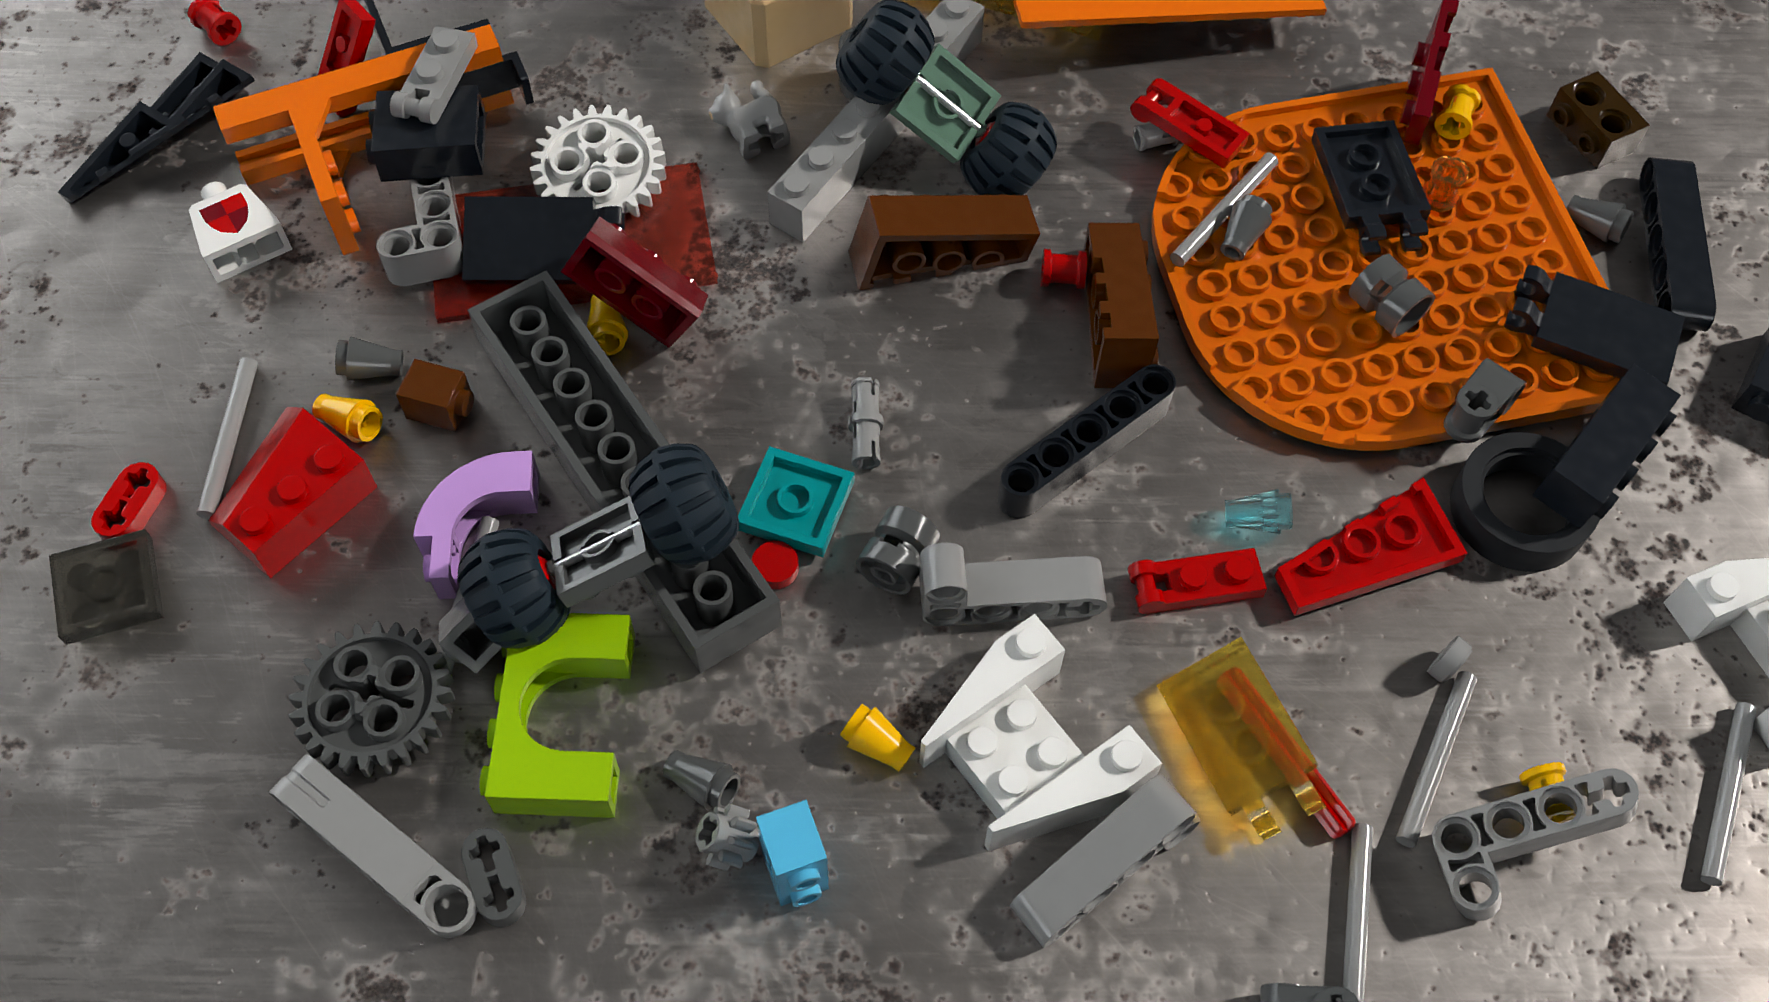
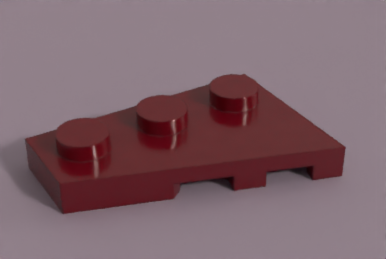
M1460 0L1441 1L1426 42L1418 41L1411 65L1418 68L1417 71H1411L1405 94L1412 95L1411 100H1405L1399 123L1406 125L1403 142L1419 145L1429 122L1442 73L1439 70L1451 37V33H1448L1457 13Z

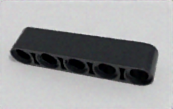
M1647 158L1640 173L1639 189L1654 305L1684 316L1685 320L1682 328L1684 330L1707 331L1712 326L1715 318L1716 297L1695 163L1684 160Z
M1158 364L1147 365L1007 464L1001 474L998 492V505L1002 512L1013 518H1025L1032 515L1163 419L1168 413L1176 386V379L1172 371ZM1115 415H1121V416H1124L1125 418H1119V417H1116ZM1085 438H1086V439H1090V440H1092V441H1094V442L1088 443V442H1085V441H1083V440H1081V439H1085ZM1046 463H1057L1061 467H1052ZM1013 487H1022V488H1025V489L1028 490V491H1027V492H1017V491H1014L1012 488H1013Z

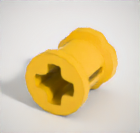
M1456 84L1450 86L1448 91L1444 93L1442 99L1444 108L1437 114L1434 121V128L1437 133L1451 140H1459L1470 134L1473 126L1471 116L1481 102L1480 94L1476 89L1470 88L1465 84Z
M1561 762L1546 763L1522 772L1519 775L1521 784L1528 786L1529 791L1565 781L1563 776L1566 774V768ZM1561 803L1553 804L1545 811L1547 817L1557 823L1572 820L1576 816L1572 808Z

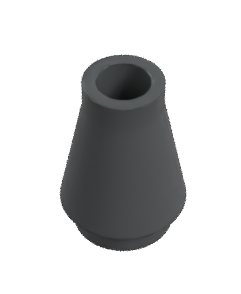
M1244 195L1240 201H1236L1233 204L1225 238L1220 247L1221 252L1226 257L1238 261L1243 260L1247 251L1272 223V207L1266 200L1255 195Z
M1577 195L1572 197L1566 208L1574 223L1605 243H1608L1609 240L1619 243L1627 232L1634 215L1633 211L1625 209L1626 204L1583 198Z
M351 336L349 341L339 340L337 343L335 372L336 375L346 376L347 380L401 376L404 352L403 350L391 349Z
M675 750L669 755L663 767V776L673 781L708 811L713 810L716 806L726 809L727 805L734 801L740 787V775L733 772L730 764L687 755L679 750Z

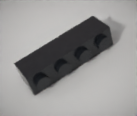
M1633 364L1607 394L1532 495L1579 529L1593 515L1602 519L1619 499V496L1612 491L1615 488L1622 491L1639 469L1632 463L1636 461L1641 464L1658 444V441L1653 439L1652 435L1660 437L1677 417L1670 410L1681 395L1636 364Z

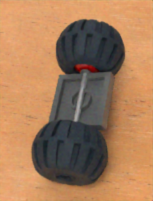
M676 443L659 447L650 452L638 463L630 475V496L550 535L552 553L538 536L529 530L519 528H506L490 532L473 543L459 563L458 582L468 611L472 614L473 620L482 629L484 635L493 643L503 648L520 649L545 642L563 626L569 616L571 606L583 600L591 599L601 591L627 578L636 577L645 569L655 565L652 544L669 562L686 565L709 561L725 550L738 533L739 518L721 475L704 450L694 444Z

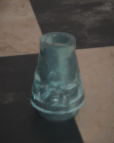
M1274 489L1235 500H1225L1226 527H1238L1274 534H1281V530H1291L1293 527L1291 493H1279V489Z

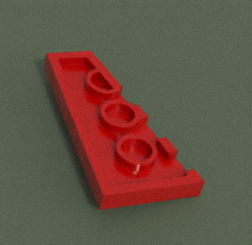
M1422 477L1411 484L1410 488L1397 497L1392 496L1379 504L1378 508L1362 519H1355L1330 539H1323L1278 567L1274 577L1294 616L1460 563L1468 553L1426 480Z

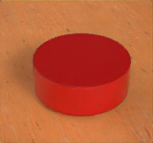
M769 541L760 545L753 553L752 562L772 590L783 589L792 584L796 579L799 571L798 556L789 544L782 541Z

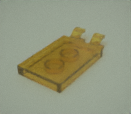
M1242 637L1156 685L1228 813L1232 816L1244 809L1257 834L1264 841L1282 832L1263 798L1284 786H1290L1308 816L1326 807L1307 775L1320 766Z

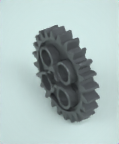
M379 621L374 622L371 632L367 634L364 633L359 624H355L353 637L346 639L339 631L335 632L337 645L331 649L327 645L319 643L317 647L322 654L319 661L309 658L303 660L310 671L309 675H297L293 678L294 682L302 690L301 692L290 694L288 697L293 706L297 708V710L289 714L293 724L299 727L294 732L295 736L302 744H307L305 749L311 757L315 759L321 756L320 761L328 770H331L339 763V768L345 776H350L355 767L359 765L363 775L366 778H370L375 764H380L387 775L391 774L392 760L397 758L406 766H410L411 757L409 751L415 748L419 752L427 754L429 750L423 741L425 737H442V733L435 722L451 720L452 717L447 707L442 705L455 701L451 688L447 687L454 682V678L449 669H441L447 664L442 652L436 653L437 648L430 638L422 642V637L417 629L413 628L404 635V631L398 622L391 626L388 633H385ZM367 666L361 674L349 677L355 668ZM406 675H414L408 684L395 686L400 678ZM336 687H338V688L346 689L347 691H344V690H333V689L336 688ZM399 705H401V706H411V705H413V707L410 708V709H407V708H402V707H400ZM344 709H350L347 716L342 720L331 722L336 713ZM397 719V722L390 730L378 732L379 727L385 721Z

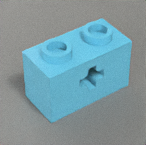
M807 800L757 816L756 821L761 851L780 906L792 903L794 907H800L821 898L822 892L829 889L828 860Z

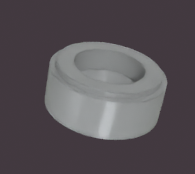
M1459 635L1456 636L1436 657L1428 668L1427 673L1440 683L1447 682L1468 659L1473 651L1472 646Z

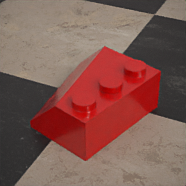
M286 407L208 521L271 579L377 488V485L362 457L304 408Z

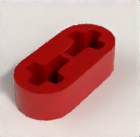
M138 462L125 467L105 494L91 518V526L104 543L113 547L126 546L133 542L146 526L167 490L166 482L155 466L145 462ZM147 481L150 482V484L147 487L139 486L136 490H134V486L136 484L144 485L145 483H147ZM123 518L125 519L122 525L114 524L111 528L109 527L112 521L120 522Z

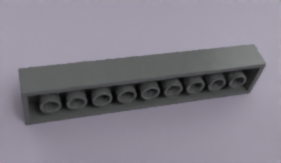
M547 270L468 309L479 343L593 514L630 496L629 478L638 463L653 450L670 444ZM736 538L713 559L693 565L669 562L652 544L655 565L645 569L636 576L699 673L704 672L782 626L779 598Z

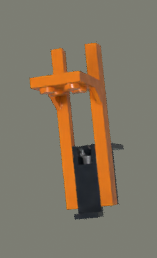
M364 0L368 13L376 20L374 31L383 56L213 106L220 130L227 145L287 126H294L296 131L294 134L235 151L241 174L248 186L308 167L320 203L343 256L360 251L354 234L362 231L353 207L344 208L351 205V200L342 178L351 154L366 149V140L372 139V132L369 124V111L324 124L326 117L330 113L376 100L377 91L401 90L430 36L392 47L374 0ZM488 19L454 28L475 33L478 47L457 86L478 85L485 112L514 104L511 89L518 87L526 105L534 103L529 78L517 51L502 55L499 43Z

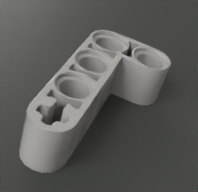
M452 177L410 180L417 224L386 231L378 238L376 248L388 280L398 286H409L458 275L463 269V234Z
M946 542L929 545L920 554L919 582L924 622L930 625L952 626L1025 621L1033 614L1040 620L1080 618L1100 614L1107 608L1101 562L1095 557L1076 556L965 563L963 548L958 544Z
M1615 768L1603 769L1441 818L1433 829V844L1453 902L1459 913L1474 921H1484L1495 916L1499 911L1502 898L1499 879L1493 863L1628 824L1636 814L1639 799L1638 784L1634 778L1623 770ZM1612 790L1616 797L1623 796L1622 805L1614 807L1610 799L1603 800L1604 791ZM1582 796L1587 797V806L1592 805L1591 816L1586 815L1585 801ZM1561 803L1572 808L1576 816L1567 823H1557L1549 819L1545 811L1553 804ZM1511 818L1521 823L1524 830L1519 836L1507 839L1499 836L1494 831V826L1502 819ZM1461 833L1471 838L1472 845L1463 853H1452L1444 848V841L1451 834ZM1471 882L1484 883L1492 891L1491 896L1486 901L1477 904L1465 900L1461 893L1462 889Z
M1159 774L1145 783L1029 884L1011 902L1010 907L1041 946L1046 948L1069 931L1162 848L1170 850L1185 839L1198 826L1201 820L1197 812L1165 776Z

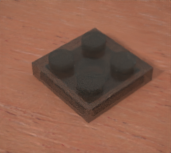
M146 529L49 555L58 637L66 645L164 618L153 540Z

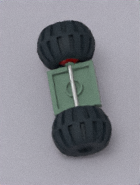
M882 0L875 4L853 29L836 58V70L849 92L868 103L879 105L888 104L899 97L889 113L951 163L960 160V168L965 181L978 195H1024L1041 178L1044 171H1046L1057 148V137L1052 125L1044 114L1028 104L1007 102L993 110L1002 95L942 45L937 44L934 46V34L929 22L917 8L898 0Z

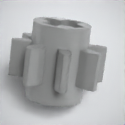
M729 803L726 809L716 806L714 812H708L703 816L697 827L696 843L699 852L708 854L706 865L728 871L730 866L741 868L743 862H748L754 857L760 840L757 822L748 820L750 810Z

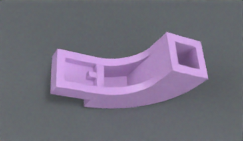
M532 451L501 452L471 461L448 475L426 499L417 517L413 537L423 556L425 582H431L439 599H455L459 588L458 566L461 561L463 546L469 535L479 526L483 516L494 518L508 514L538 513L540 473Z

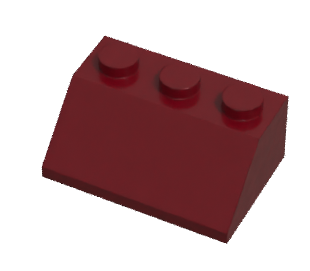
M601 217L597 219L561 270L563 274L668 348L699 318L708 294L701 290L693 279L686 275H680L666 265L657 253L644 249L630 239L621 227L608 223Z

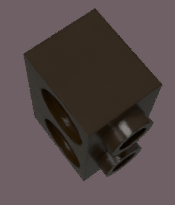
M1599 71L1560 87L1546 114L1553 124L1562 131L1596 169L1634 153L1650 127V124Z

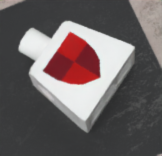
M221 182L208 183L201 190L203 200L191 205L189 208L200 253L217 283L293 250L278 218L245 184H239L227 189Z

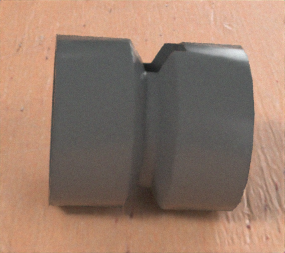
M1384 254L1374 260L1359 274L1350 287L1348 295L1367 313L1376 311L1375 320L1393 337H1397L1407 332L1426 314L1435 300V295L1417 278L1408 280L1407 269L1390 254Z
M890 506L875 529L876 537H872L867 542L856 561V565L860 573L869 582L887 592L901 595L907 594L911 590L919 576L921 551L929 545L938 543L940 533L937 527L921 513L904 506Z

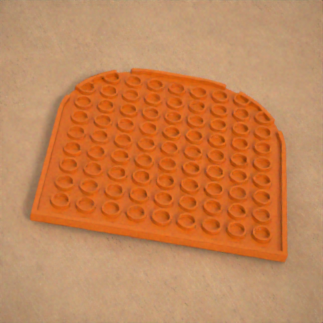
M1493 68L1441 76L1431 116L1419 145L1403 142L1431 207V212L1426 221L1429 232L1427 235L1419 236L1423 246L1422 250L1405 252L1400 243L1399 224L1384 225L1387 233L1386 239L1378 240L1381 254L1363 256L1359 247L1358 228L1345 229L1311 141L1314 128L1389 120H1394L1403 140L1406 125L1399 123L1405 100H1411L1412 95L1405 94L1408 81L1270 103L1225 116V118L1249 132L1250 135L1246 145L1225 169L1184 144L1164 171L1158 186L1152 212V242L1158 267L1184 337L1192 354L1212 382L1247 413L1277 430L1315 444L1359 451H1385L1451 440L1453 438L1447 434L1444 428V420L1450 409L1456 404L1455 398L1459 390L1467 383L1477 367L1486 358H1489L1527 382L1522 393L1511 408L1503 416H1500L1486 433L1594 413L1607 394L1620 380V378L1531 347L1534 336L1522 332H1514L1504 327L1509 310H1513L1517 299L1514 292L1518 280L1523 279L1528 265L1542 268L1551 280L1556 272H1560L1608 289ZM1465 84L1470 88L1476 89L1481 97L1479 107L1471 116L1473 122L1472 129L1468 136L1459 140L1444 138L1434 128L1436 116L1444 108L1442 101L1444 93L1448 91L1450 86ZM1265 153H1273L1278 159V164L1250 193V195L1261 197L1271 205L1272 223L1247 251L1244 259L1239 261L1230 259L1220 250L1225 238L1229 216L1183 267L1173 264L1170 259L1173 251ZM1384 254H1390L1407 269L1408 280L1417 278L1435 295V300L1426 314L1407 332L1397 337H1393L1375 320L1376 311L1367 313L1348 295L1350 287L1359 274L1369 264ZM1531 300V301H1533V302L1536 304V306L1538 307V309H1539L1540 311H1542L1543 304H1542V303H1539V302H1537V301Z

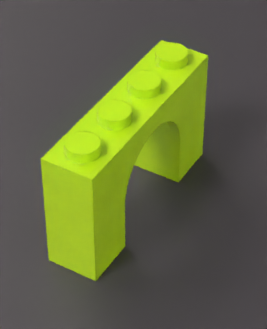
M569 613L563 626L545 642L520 649L501 648L502 656L506 657L504 673H497L495 678L494 697L495 701L499 702L497 719L491 718L487 729L488 748L492 749L490 765L482 767L479 782L480 794L485 796L494 814L615 817L620 769L614 752L550 749L537 743L528 735L527 725L531 708L537 698L557 682L577 677L631 678L635 632L630 615Z

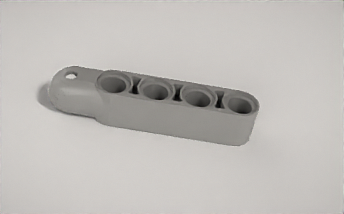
M305 754L291 768L292 771L286 777L283 776L268 791L294 817L434 934L444 938H453L464 934L473 925L478 909L475 905L474 896L466 885L310 755Z

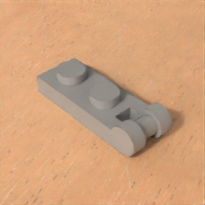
M436 26L401 91H396L392 95L390 101L392 116L404 119L416 116L421 122L436 124L478 47L475 33Z

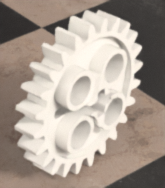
M590 105L588 115L582 116L577 109H573V120L568 121L566 118L559 116V129L551 126L545 127L548 139L537 138L538 151L531 152L534 166L530 167V172L537 195H541V197H593L596 202V209L605 206L622 207V213L630 212L638 218L640 216L638 205L643 204L651 207L653 203L650 193L661 194L660 181L666 180L664 166L667 163L665 152L662 148L661 138L655 137L653 126L643 127L642 116L637 115L629 121L626 108H623L616 116L612 114L611 105H607L602 114H597L595 107ZM602 189H605V190H606V191L601 192V193H598V192H597V191L602 190Z

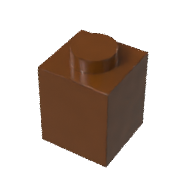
M418 359L413 360L396 393L406 419L456 432L462 418L470 414L474 403V393L470 389L464 371Z

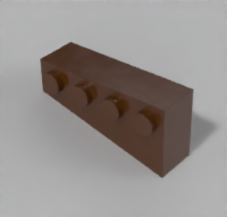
M924 194L868 196L848 252L860 291L874 288L873 281L892 278L894 284L911 282V275L934 271L936 277L951 275L953 271L958 270L963 265L972 264L974 270L1025 262L1028 260L1040 236V231L1027 195Z
M1088 223L1084 251H1087L1086 289L1094 388H1115L1141 368L1147 365L1158 364L1157 345L1159 334L1151 294V275L1147 271L1148 242L1147 240H1142L1139 223Z

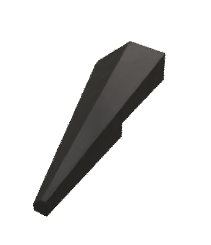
M199 52L151 107L139 101L61 187L58 193L69 203L75 201L212 110L213 106L221 104L255 81L251 74L224 59L217 62Z

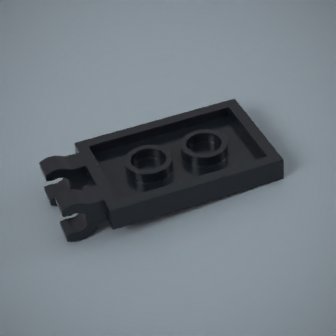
M1394 120L1314 128L1311 141L1345 229L1358 228L1359 247L1362 255L1381 254L1378 240L1386 239L1387 233L1384 225L1399 224L1400 243L1405 252L1422 250L1423 246L1419 236L1427 235L1429 232L1426 221L1431 212V207Z
M465 196L462 280L466 284H520L547 270L556 284H577L561 272L563 267L599 217L608 223L618 225L625 231V213H622V207L605 206L596 209V202L593 197Z
M1534 265L1526 267L1523 279L1518 280L1514 292L1517 299L1513 310H1509L1504 323L1505 328L1534 336L1531 347L1621 379L1633 364H1636L1665 385H1668L1685 320L1684 316L1560 272H1556L1551 280L1542 268ZM1531 300L1542 303V311H1540L1536 304Z

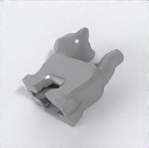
M759 80L753 81L751 85V93L755 99L752 102L741 106L739 98L731 87L725 83L723 92L716 96L713 106L709 109L711 120L728 126L735 140L740 143V151L744 160L759 155L761 149L757 141L761 137H770L775 149L790 143V132L786 120L782 117L780 104L763 88V83Z

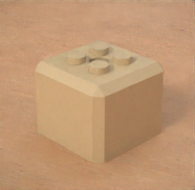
M704 0L707 10L753 64L765 68H770L850 29L853 20V0Z

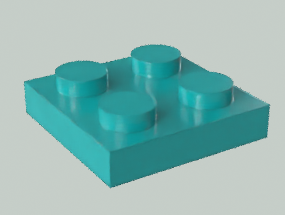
M769 446L738 514V531L769 541H782L794 549L824 557L854 485L855 473Z

